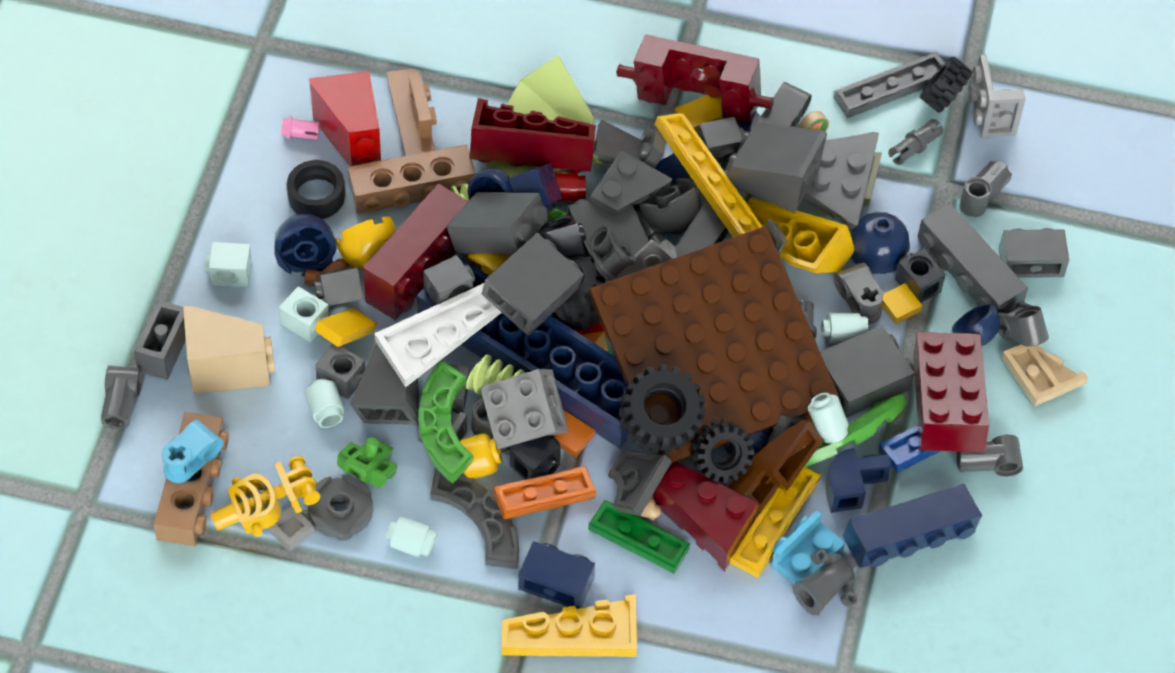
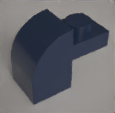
M854 448L839 453L830 465L826 483V497L830 513L862 509L866 494L864 485L888 482L892 467L889 454L881 456L870 454L857 459Z

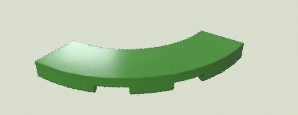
M441 360L433 369L423 387L418 408L420 437L428 457L439 472L453 483L474 462V456L461 444L451 423L452 407L458 393L466 384V376L444 360Z
M904 394L874 402L867 412L849 424L847 428L848 435L844 439L835 443H825L823 440L805 467L837 455V451L844 448L848 443L853 442V444L857 445L877 433L876 428L881 426L885 420L891 423L907 405Z

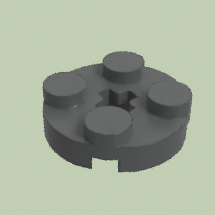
M342 475V478L332 479L329 476L316 483L317 487L315 490L319 492L320 500L313 505H308V517L319 532L329 537H335L337 540L346 541L353 535L361 532L369 524L374 507L369 487L363 481L351 475ZM343 501L347 502L346 510H335L333 505L335 502L338 504L343 503Z

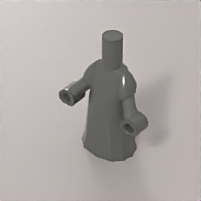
M823 549L811 553L810 558L815 565L821 563L826 565L806 578L795 582L792 586L797 601L806 612L819 616L825 606L842 588L844 594L840 597L842 604L845 607L855 604L858 598L854 593L853 586L855 583L854 568L857 566L853 555L850 554L846 558L839 554L828 555Z

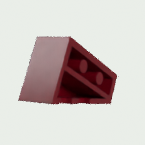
M676 461L672 462L668 467L654 495V500L661 507V511L681 530L685 529L696 540V545L701 550H706L725 572L730 564L731 556L756 518L758 502Z

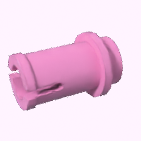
M293 116L283 118L281 136H287V140L295 137L317 141L320 121L293 119Z

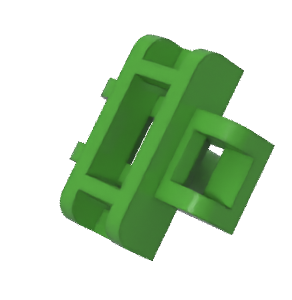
M374 437L367 438L366 443L361 447L350 442L338 453L337 465L347 474L351 473L360 478L361 481L368 482L378 488L383 487L387 479L395 476L398 467L389 462L394 448Z

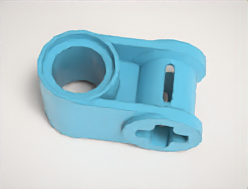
M199 420L192 421L177 437L166 444L162 450V458L165 463L163 468L165 477L173 483H182L189 480L200 468L219 454L223 447V439Z

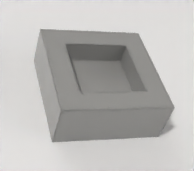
M292 505L281 513L279 521L275 525L268 528V532L289 552L315 532L314 525L301 513L296 514Z

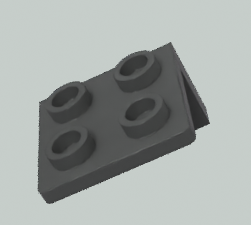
M601 120L597 128L593 154L602 162L612 164L622 150L655 169L664 155L666 141L655 125L652 128L647 127L641 139Z

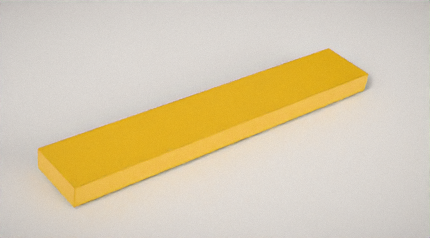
M677 113L657 117L654 125L732 237L763 227L684 114Z

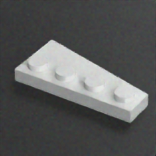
M484 283L375 333L376 343L405 387L502 313L481 294Z

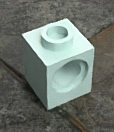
M212 242L211 254L205 255L204 262L205 273H210L211 285L249 287L252 267L250 244Z
M297 286L279 307L280 324L311 343L319 334L314 330L317 322L329 317L328 304Z

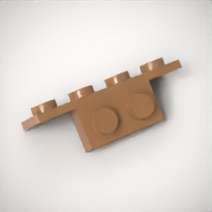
M415 68L387 72V81L405 156L435 151L432 139V125H437L434 107L428 106V101H431L428 83L423 84L421 73H416Z

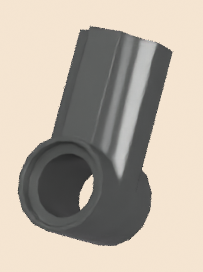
M1000 160L990 161L976 177L966 181L959 202V207L965 215L978 217L984 214L988 203L1011 180L1012 173L1005 163Z
M108 365L105 375L106 395L101 414L102 424L109 426L111 429L120 430L129 426L135 396L138 397L141 392V368Z
M1006 434L995 437L991 442L986 443L985 452H957V468L960 472L995 471V474L998 476L1010 477L1021 473L1023 470L1019 438L1014 435Z

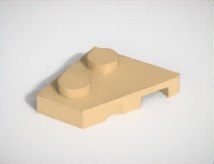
M1020 344L1004 351L1001 359L1034 407L1085 385L1088 380V376L1084 372L1075 373L1063 365L1064 360L1054 354H1048L1039 345L1026 347Z

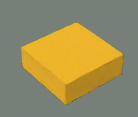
M905 283L884 293L881 306L895 324L920 313L922 310V304Z

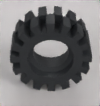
M950 57L939 68V71L933 75V78L929 80L920 95V99L938 113L944 111L951 101H954L957 94L962 91L963 86L967 84L973 71L956 57Z
M722 419L721 423L716 420L710 421V427L706 424L701 426V429L704 431L701 435L698 432L694 435L697 442H691L690 448L694 450L693 453H690L691 459L695 461L693 464L700 472L715 482L720 480L723 483H729V478L736 481L739 479L737 473L741 472L745 475L748 470L744 466L746 464L752 465L753 460L749 458V455H754V449L750 446L753 444L752 439L733 422L730 423ZM720 440L731 441L733 452L729 459L721 463L715 462L711 455L714 445Z

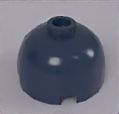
M876 211L866 214L859 220L858 226L853 228L850 233L854 244V253L851 256L852 261L856 265L864 262L873 274H887L896 271L899 260L908 254L910 250L909 232L905 224L898 217L888 212Z
M300 213L289 217L279 226L275 233L274 255L278 265L285 272L292 274V271L296 273L303 272L301 275L305 276L307 269L323 271L333 262V256L337 250L335 237L331 227L322 218L312 214Z

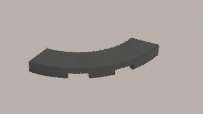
M435 467L430 500L449 504L462 511L474 522L484 540L486 549L485 565L518 569L519 541L517 531L511 518L503 519L493 492L488 491L476 483L474 478H468L463 473L451 483Z

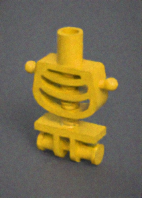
M302 456L291 458L288 466L292 471L286 473L281 462L275 464L282 481L275 488L272 487L267 478L260 474H251L242 480L239 477H235L232 480V486L227 489L232 503L210 513L216 529L220 531L240 521L247 534L252 533L253 536L260 537L263 529L269 528L279 521L281 515L279 499L287 495L296 514L302 512L298 498L303 497L306 505L317 503L320 500V494L315 490L317 487L316 481L312 478L310 468L305 466L304 458ZM258 490H264L263 493H258Z

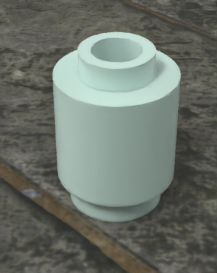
M828 313L827 319H823L821 323L822 338H827L829 345H837L869 331L867 316H860L859 313Z
M327 379L313 381L305 391L313 420L321 428L337 426L343 421L344 407L336 383Z
M821 393L813 397L807 409L817 433L823 438L825 443H835L844 439L848 435L847 428L849 424L838 396Z
M400 516L398 522L392 520L386 535V539L391 540L390 548L419 558L421 555L430 556L437 538V532L431 530V526Z

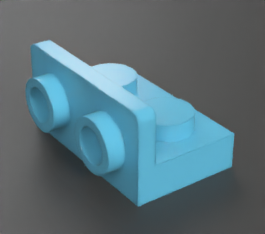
M818 510L810 517L804 516L796 524L794 532L788 538L782 537L773 547L772 567L793 585L795 582L806 578L826 565L824 563L815 565L810 558L811 553L823 549L828 555L840 554L845 548L846 543L821 523L822 514Z

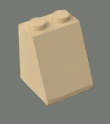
M190 305L183 306L187 360L193 394L270 386L269 373H275L271 336H264L263 324Z

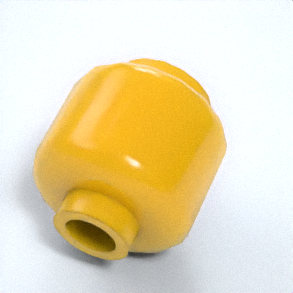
M482 433L460 440L466 450L474 456V462L464 471L466 477L477 479L497 472L499 464L503 462L501 450L496 448L494 438L491 439L488 434Z

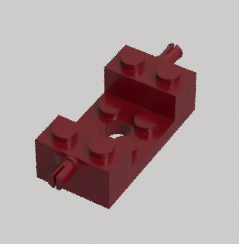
M645 34L634 58V68L619 64L616 71L617 77L632 79L635 82L639 100L666 105L673 88L685 92L704 94L713 98L721 97L722 118L735 117L736 122L751 124L758 107L772 110L774 104V97L761 95L759 58Z

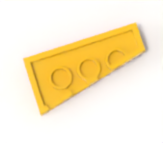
M636 594L624 596V600L609 603L608 599L596 601L594 606L576 609V606L562 608L561 612L549 615L545 612L503 619L501 655L637 657Z

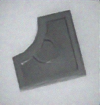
M623 449L608 473V477L617 484V496L613 507L620 513L641 516L672 461L662 454Z

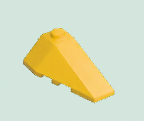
M753 197L747 203L763 227L767 220L770 219L783 232L788 242L779 256L791 266L816 274L840 272L854 253V244L847 225L797 210L793 213L773 203Z

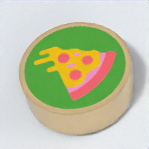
M814 111L807 114L801 120L798 128L826 132L829 127V120L822 112Z

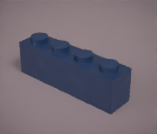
M961 484L851 518L842 537L859 569L870 565L877 567L886 563L889 559L898 556L902 558L909 557L926 547L933 549L955 538L966 539L975 533L982 514L966 485Z

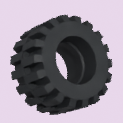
M580 253L566 258L574 261L584 274L580 287L551 316L576 332L580 330L585 332L589 330V326H596L600 322L588 291L591 287L606 283V280L596 269L594 258L592 256L587 257L586 253Z
M660 365L657 370L651 366L646 368L643 374L639 372L633 381L629 383L620 402L619 418H622L620 424L622 430L629 432L627 438L631 442L634 439L639 442L638 448L644 450L645 446L651 448L650 453L657 454L659 450H663L664 454L671 453L673 449L679 450L687 442H690L700 428L702 419L705 416L706 409L703 408V405L706 401L704 395H699L701 390L699 383L692 384L691 379L693 376L688 372L683 376L679 374L681 368L675 366L672 371L667 370V365ZM656 394L671 398L679 408L680 419L671 425H661L652 421L644 409L645 399Z

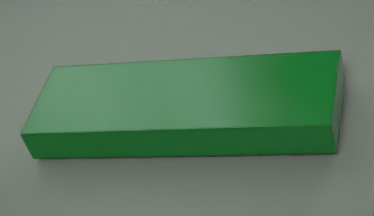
M605 499L588 524V530L675 574L690 550L691 543L636 515L618 512L613 507V503Z

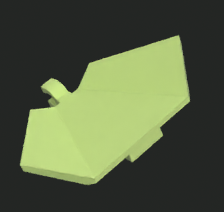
M559 55L522 78L507 104L514 106V112L528 114L531 110L542 112L548 120L554 121L559 116L594 124L592 113ZM593 154L592 164L601 168L603 162ZM501 162L485 163L487 168L501 170L508 176L512 175V177L538 167L529 165L512 166ZM553 168L554 172L569 171L567 169Z

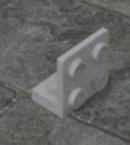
M981 54L977 66H973V84H970L968 87L969 101L974 102L975 105L973 110L974 125L979 126L981 137L1016 136L1026 100L1024 89L994 91L987 55Z
M537 369L481 387L497 449H503L543 436L560 435L569 432L553 370Z

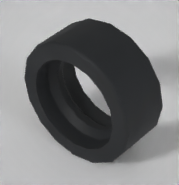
M323 160L305 161L294 167L288 175L286 183L287 196L290 207L296 214H312L323 219L337 213L343 206L346 196L345 181L342 172L335 165ZM316 179L325 180L334 186V191L329 196L318 200L307 199L298 193V189L302 184Z

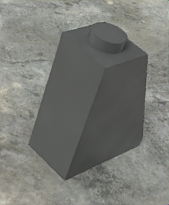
M376 343L350 405L364 423L418 425V378L405 387Z

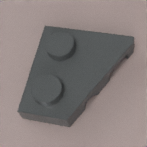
M621 150L591 194L589 201L617 216L628 210L631 205L644 202L654 192L660 189H668L672 178Z

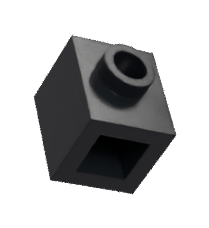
M553 435L516 444L510 449V467L524 480L554 473L560 466L561 447L558 440Z

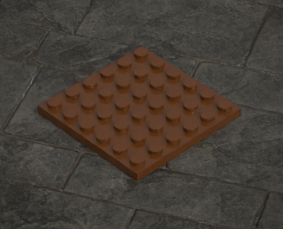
M767 226L591 287L588 291L627 387L639 372L643 374L646 368L651 366L655 370L660 365H667V370L671 371L674 366L681 368L679 374L685 376L688 372L692 375L691 383L695 384L698 382L701 387L699 395H704L706 402L703 408L706 410L701 426L706 424L710 427V421L713 420L721 423V419L727 420L739 426L748 434L747 436L775 427L780 416L797 417L809 414L808 405L812 402V398L818 394L829 393L830 395L838 396ZM656 394L645 399L644 409L652 421L661 425H671L680 419L679 408L671 398ZM701 426L697 431L700 435L704 432ZM693 437L690 442H687L679 450L675 448L671 453L664 454L663 450H659L657 454L666 455L672 462L683 461L691 458L690 453L694 452L690 448L691 442L696 443L697 439ZM720 440L714 445L713 449L729 444L731 441Z

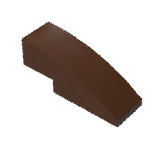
M803 419L772 440L752 458V465L747 464L744 467L748 470L746 474L743 475L739 472L737 474L739 479L733 480L728 488L758 502L757 513H761L778 488L788 491L823 439L809 421Z

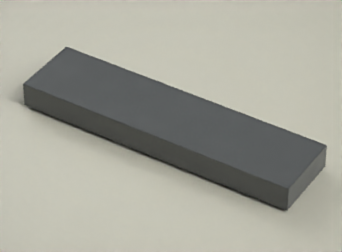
M934 52L834 91L833 98L845 116L850 118L923 90L929 80L933 78V75L944 65V62L939 54Z

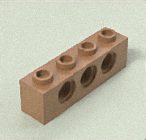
M467 144L348 167L349 187L356 214L372 213L380 209L395 206L403 207L411 203L421 202L437 184L450 191L451 186H455L460 193L461 185L464 183L468 185L470 178L476 174L472 159H469L470 152Z
M184 412L179 434L189 423L199 420L223 439L224 443L221 450L227 449L229 431H225L222 417ZM221 451L213 460L207 462L191 476L199 477L195 481L187 480L182 483H173L166 478L153 524L158 541L196 546L198 535H203L206 529L207 516L204 515L206 506H211L213 502V479L220 476L222 459L219 457ZM184 505H191L188 509H179Z

